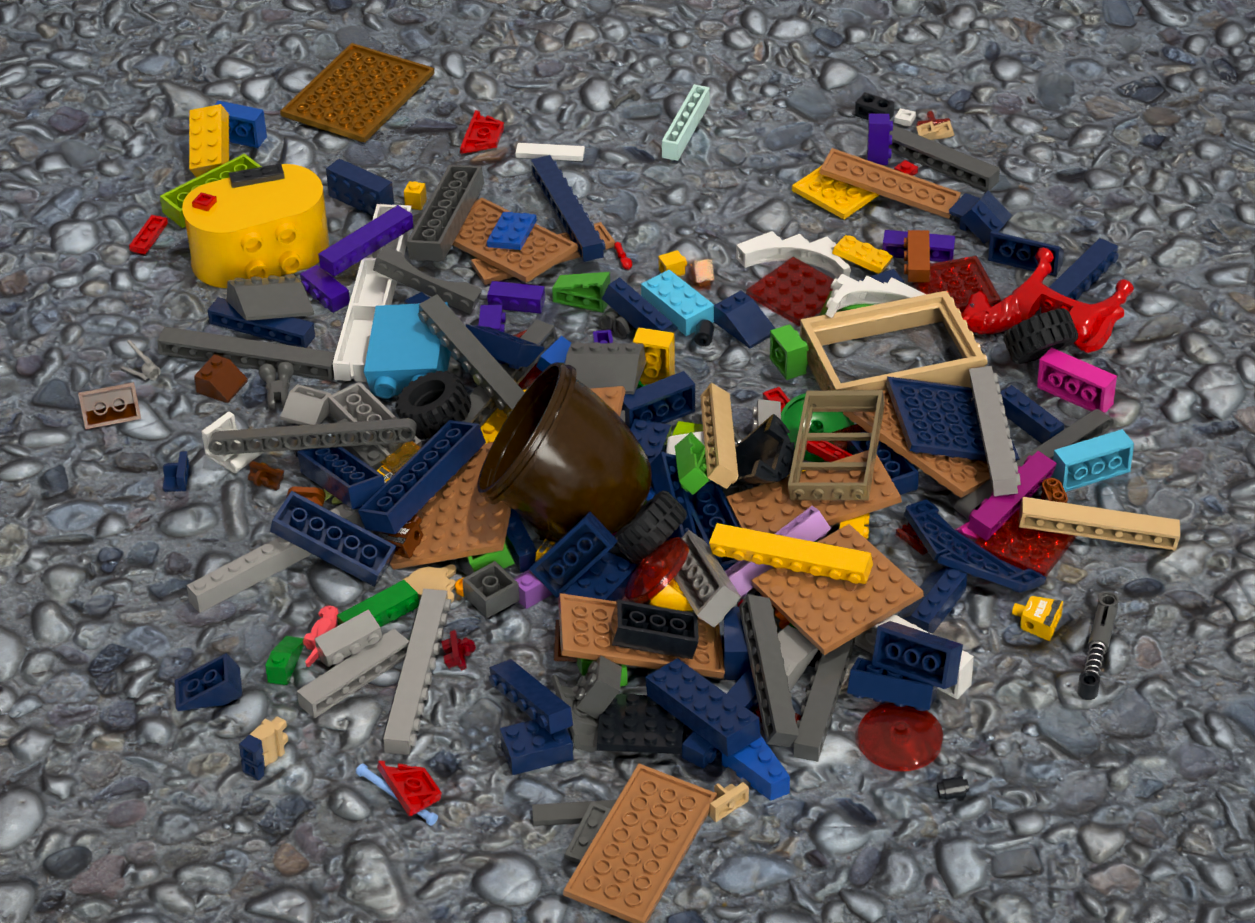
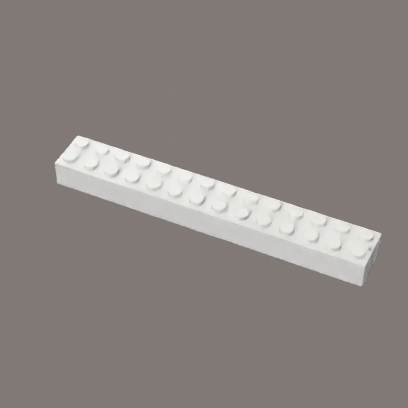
M377 204L373 220L397 205ZM399 205L412 213L411 206ZM411 230L386 244V246L401 252L404 256ZM382 248L361 260L333 360L334 380L351 381V379H354L355 381L367 382L364 367L375 308L379 305L392 304L397 285L396 280L373 271L376 257Z

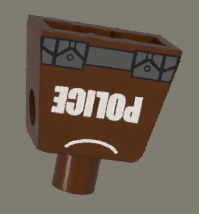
M414 515L396 534L381 532L378 536L396 545L394 554L410 559L424 536L419 527L422 519L418 515Z

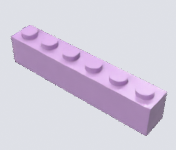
M811 506L775 534L814 542L817 539L823 538L831 528L820 511ZM742 560L728 568L725 573L741 596L740 599L747 595L748 591L754 588L751 580L773 568V566L758 565Z

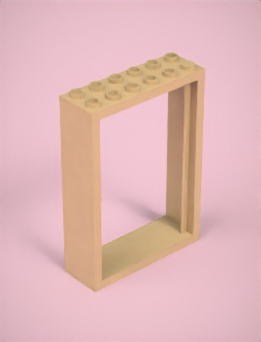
M947 291L836 312L833 318L821 315L800 320V337L803 341H806L809 349L807 352L808 365L821 391L887 389L885 384L887 376L971 388L969 369L985 367L988 363L986 355L981 351L980 344L976 343L973 332L968 329L967 322L963 320L960 309L956 308L953 297H950ZM943 322L963 359L840 383L822 346Z

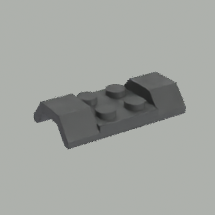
M553 675L551 679L555 695L571 707L573 726L568 728L575 749L588 752L597 751L599 718L597 720L577 709V699L575 696L578 692V687L562 686L557 676Z

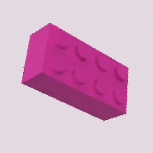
M1051 347L1040 358L1037 388L1091 412L1099 409L1106 413L1114 404L1117 376Z

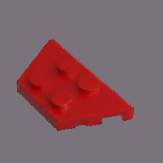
M475 110L460 146V154L497 148L504 130V122L495 120L489 115L486 117L481 116L480 111Z
M378 761L377 769L408 816L415 815L441 799L442 792L425 768L399 763L396 768L386 766L385 761Z

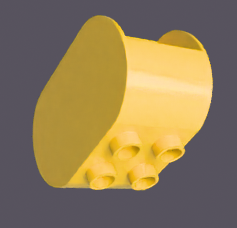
M281 164L285 179L232 188L230 178H225L193 189L185 197L182 211L186 223L191 267L195 276L210 286L227 288L228 280H234L235 278L251 279L254 276L268 278L270 275L280 277L308 269L319 263L318 253L329 247L323 185L319 177L305 167ZM201 192L217 197V202L209 211L192 207V201Z

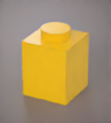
M409 181L404 190L405 205L411 206L412 209L422 210L427 201L425 183Z
M678 250L659 255V271L663 273L671 270L677 276L684 275L685 266H687L686 258Z

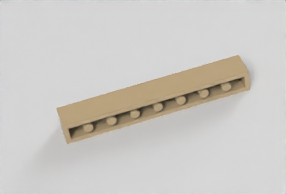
M711 383L700 396L707 478L727 489L736 482L739 476L730 393Z
M1028 497L1022 498L1019 508V527L1170 550H1176L1180 539V520Z

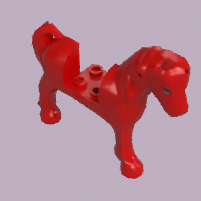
M1043 247L1039 248L1035 255L1038 266L1027 281L1016 288L1011 295L991 307L987 296L982 291H979L969 297L968 305L961 313L963 320L967 322L968 329L973 333L994 334L1007 331L1014 325L1033 317L1040 307L1041 313L1064 308L1069 311L1078 332V339L1074 344L1081 351L1089 353L1097 351L1105 345L1111 336L1115 322L1124 317V309L1121 305L1126 302L1134 287L1125 279L1119 280L1115 286L1116 292L1106 300L1095 304L1083 303L1061 295L1043 284L1044 278L1052 271L1050 263L1054 259L1053 253Z

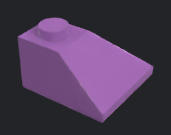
M530 570L513 578L519 583L520 600L518 602L526 609L553 595Z

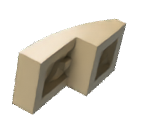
M932 121L916 126L918 134L930 140L955 136L950 121L935 126Z

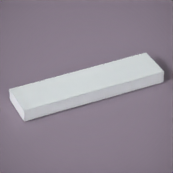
M518 143L516 158L534 159L551 155L553 160L583 161L585 146Z

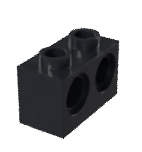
M864 92L855 102V116L868 120L869 114H889L891 119L894 116V101Z

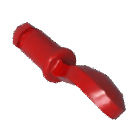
M615 242L614 249L618 254L622 267L626 270L631 269L632 260L626 257L622 244Z

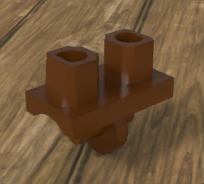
M251 461L249 463L250 473L248 480L253 481L255 486L261 487L263 485L276 491L280 489V482L284 478V470L271 468L263 462Z

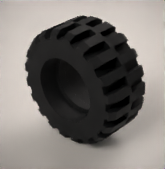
M1062 308L1041 313L1014 325L1004 333L1003 340L1012 362L1023 364L1040 359L1051 347L1060 351L1070 346L1078 339V332L1069 311Z
M436 371V373L430 372L425 376H420L417 380L411 381L407 387H404L402 393L397 397L395 411L399 419H413L417 424L415 436L421 440H426V438L431 439L449 420L461 422L465 420L471 409V399L461 379L456 374L449 371Z
M663 490L643 505L635 517L615 533L614 537L618 541L614 546L631 563L637 564L655 551L683 523L687 516L686 510L668 491Z

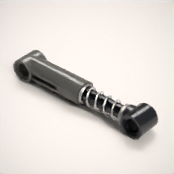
M1103 592L1098 597V604L1088 641L1087 662L1085 663L1084 672L1079 676L1077 693L1085 700H1092L1098 696L1100 684L1098 673L1101 671L1103 655L1109 647L1118 610L1119 598L1112 592Z

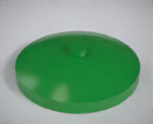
M806 393L791 399L781 412V420L790 432L788 436L795 446ZM813 412L809 433H855V425L843 412ZM828 441L847 451V441ZM805 451L804 460L828 462L814 453Z

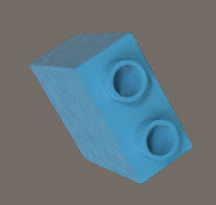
M420 303L379 305L375 308L364 367V374L370 392L374 396L391 398L394 395L401 394L404 387H407L411 381L417 380L420 376H425L430 372L448 371L451 352L441 344L440 339L436 335L431 333L428 325L419 319Z

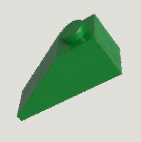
M285 636L271 651L265 665L269 683L288 685L304 648V638Z

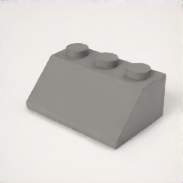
M368 609L316 637L315 643L320 661L330 667L333 664L342 662L344 658L352 654L359 653L364 647L377 643L383 637L381 627Z

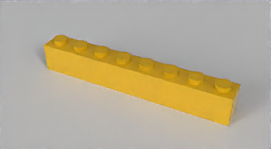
M719 523L716 524L709 541L712 554L718 557L725 556L738 561H750L758 565H771L775 568H786L795 572H806L815 576L830 577L835 580H847L855 584H866L873 566L872 556L869 552Z

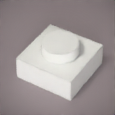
M900 108L894 118V123L911 126L916 118V112Z

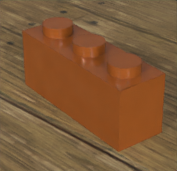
M908 230V236L904 238V248H907V251H904V261H907V264H904V275H908V282H929V230Z

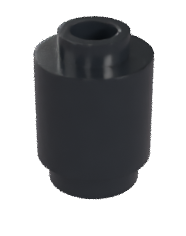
M702 320L696 326L694 341L699 346H708L712 343L714 326L711 321Z
M962 776L941 779V782L936 783L939 799L952 800L966 797V792H969L968 780L963 779Z

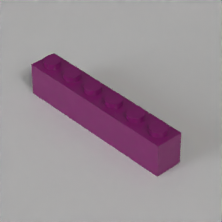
M1037 451L1033 456L1029 455L1022 467L1018 466L1021 485H1017L1018 493L994 497L992 492L989 499L985 498L978 510L974 509L969 515L968 529L987 541L1020 508L1023 497L1030 498L1042 486V482L1045 479L1053 476L1057 463L1040 451Z

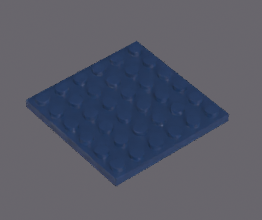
M887 376L885 384L909 451L987 462L972 388ZM1012 441L1013 450L1015 452V460L1017 461L1020 460V458Z

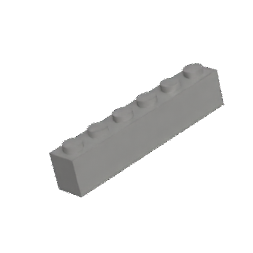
M395 629L383 634V638L377 643L364 647L357 654H352L343 662L335 665L332 669L297 691L299 706L313 718H316L405 660L409 640Z

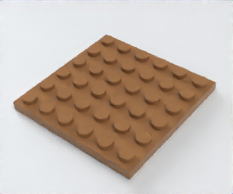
M850 524L817 543L871 553L873 566L866 584H855L847 580H835L826 576H815L811 573L795 572L791 569L775 567L751 580L752 586L763 597L770 598L771 604L824 655L924 597L923 590Z

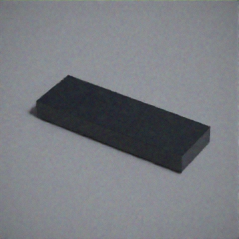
M281 164L229 173L232 188L285 179Z

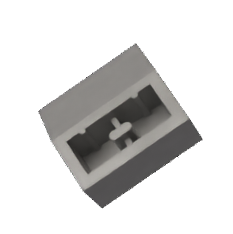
M297 384L289 392L280 419L290 424H320L330 414L328 396L332 394Z

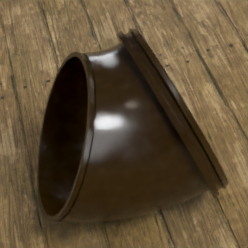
M558 362L548 366L532 382L507 417L486 456L477 484L478 492L488 503L497 504L500 501L504 502L523 517L535 533L555 543L589 512L611 534L617 532L628 524L640 511L649 494L652 480L648 457L627 424L596 393L576 379L577 372L573 366Z

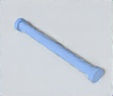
M362 763L357 767V775L360 777L364 776L398 800L387 782L370 771L367 765ZM426 809L416 813L425 819L426 823L430 826L434 825L438 819L437 814L434 812L430 813Z

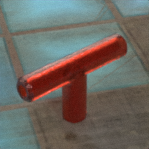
M929 111L927 112L929 120L917 121L916 124L919 126L932 121L935 126L950 121V119H935L934 113Z

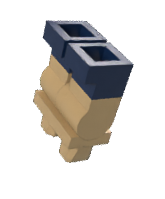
M278 716L272 721L264 719L260 726L239 743L242 771L245 774L260 780L264 776V768L268 764L275 762L278 756L282 757L285 754L284 745L288 742V736L282 732L287 727L284 719Z

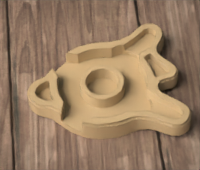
M453 564L442 568L423 567L403 579L418 593V599L420 600L423 589L446 590L448 599H451V603L454 601V594L451 591L455 588L456 581L450 579L456 574V566Z

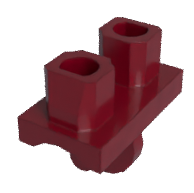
M456 630L450 631V638L441 641L444 652L448 654L443 656L444 662L448 669L458 665L462 671L467 669L465 656H470L475 651L476 645L473 640L467 637L463 638V640L457 638Z

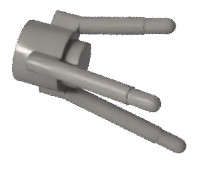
M127 340V343L145 363L141 367L142 373L123 366L121 369L139 376L145 381L148 378L150 380L157 379L161 373L160 368L148 356H145L131 340Z

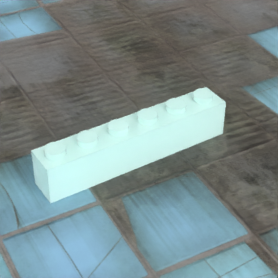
M693 85L662 140V158L679 160L710 104V87Z

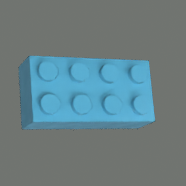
M667 270L641 283V296L678 327L677 329L685 336L694 333L697 324L702 320L714 322V304L671 270Z
M1121 429L1054 450L1053 461L1057 465L1051 478L1058 479L1062 483L1065 492L1128 473L1131 471L1134 443L1125 431Z

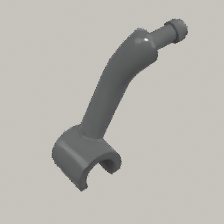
M631 89L628 94L616 99L615 102L610 100L609 104L612 105V109H616L621 102L629 98L638 101L641 96L635 89Z

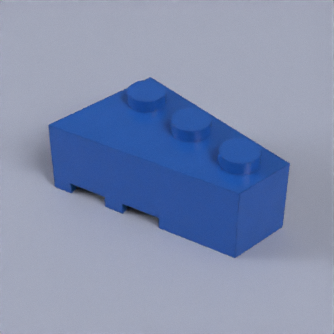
M762 736L729 757L722 753V765L735 771L736 776L740 779H746L751 783L752 788L770 801L790 793V776Z

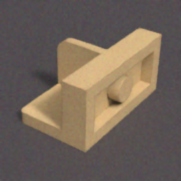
M744 782L738 786L730 784L725 788L719 783L714 785L717 799L710 803L708 816L717 822L749 801V787Z

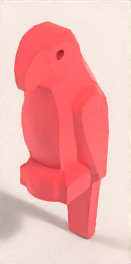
M331 605L323 607L318 613L319 617L323 618L317 620L312 627L311 633L304 636L303 644L307 649L312 650V653L305 661L306 667H310L319 658L315 638L338 626V608Z

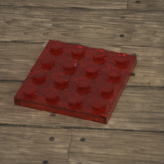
M793 256L746 289V294L758 303L800 326L801 319L814 317L821 312L830 291L833 290L830 287L834 279Z
M977 256L930 264L929 282H913L917 290L926 295L947 291L950 297H953L955 306L960 309V312H963L968 305L969 297L979 291H982L987 296L991 307L1001 301Z
M1018 509L987 541L979 537L975 543L1002 561L1022 570L1030 568L1046 577L1077 536L1019 527Z

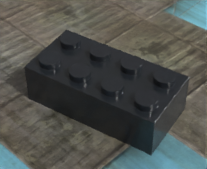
M617 599L611 617L612 646L693 659L699 642L698 616L695 613Z

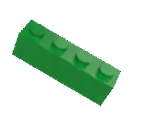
M402 580L338 614V626L369 609L379 626L383 627L418 608V593L405 580Z

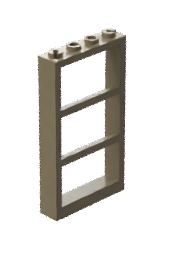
M883 390L806 391L788 482L790 500H869L885 406ZM813 412H875L872 433H809ZM807 441H870L867 462H804ZM802 470H866L864 483H800Z

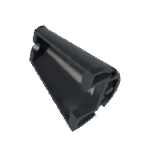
M775 414L771 415L735 446L739 476L736 482L729 487L774 483L781 481L790 474L795 445L794 442L790 441L788 428Z

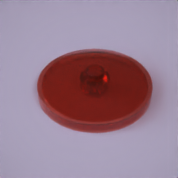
M675 537L662 543L637 566L627 582L625 597L630 602L644 603L662 591L673 580L685 563L689 553V545L680 537Z
M887 703L877 706L863 717L858 728V744L862 753L874 764L888 770L912 771L920 769L936 759L942 748L943 731L937 718L927 710L918 711L914 707L907 705L899 707L893 703Z

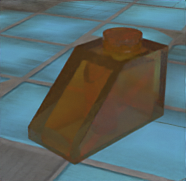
M712 259L696 260L690 264L694 284L699 283V286H708L710 282L714 281Z

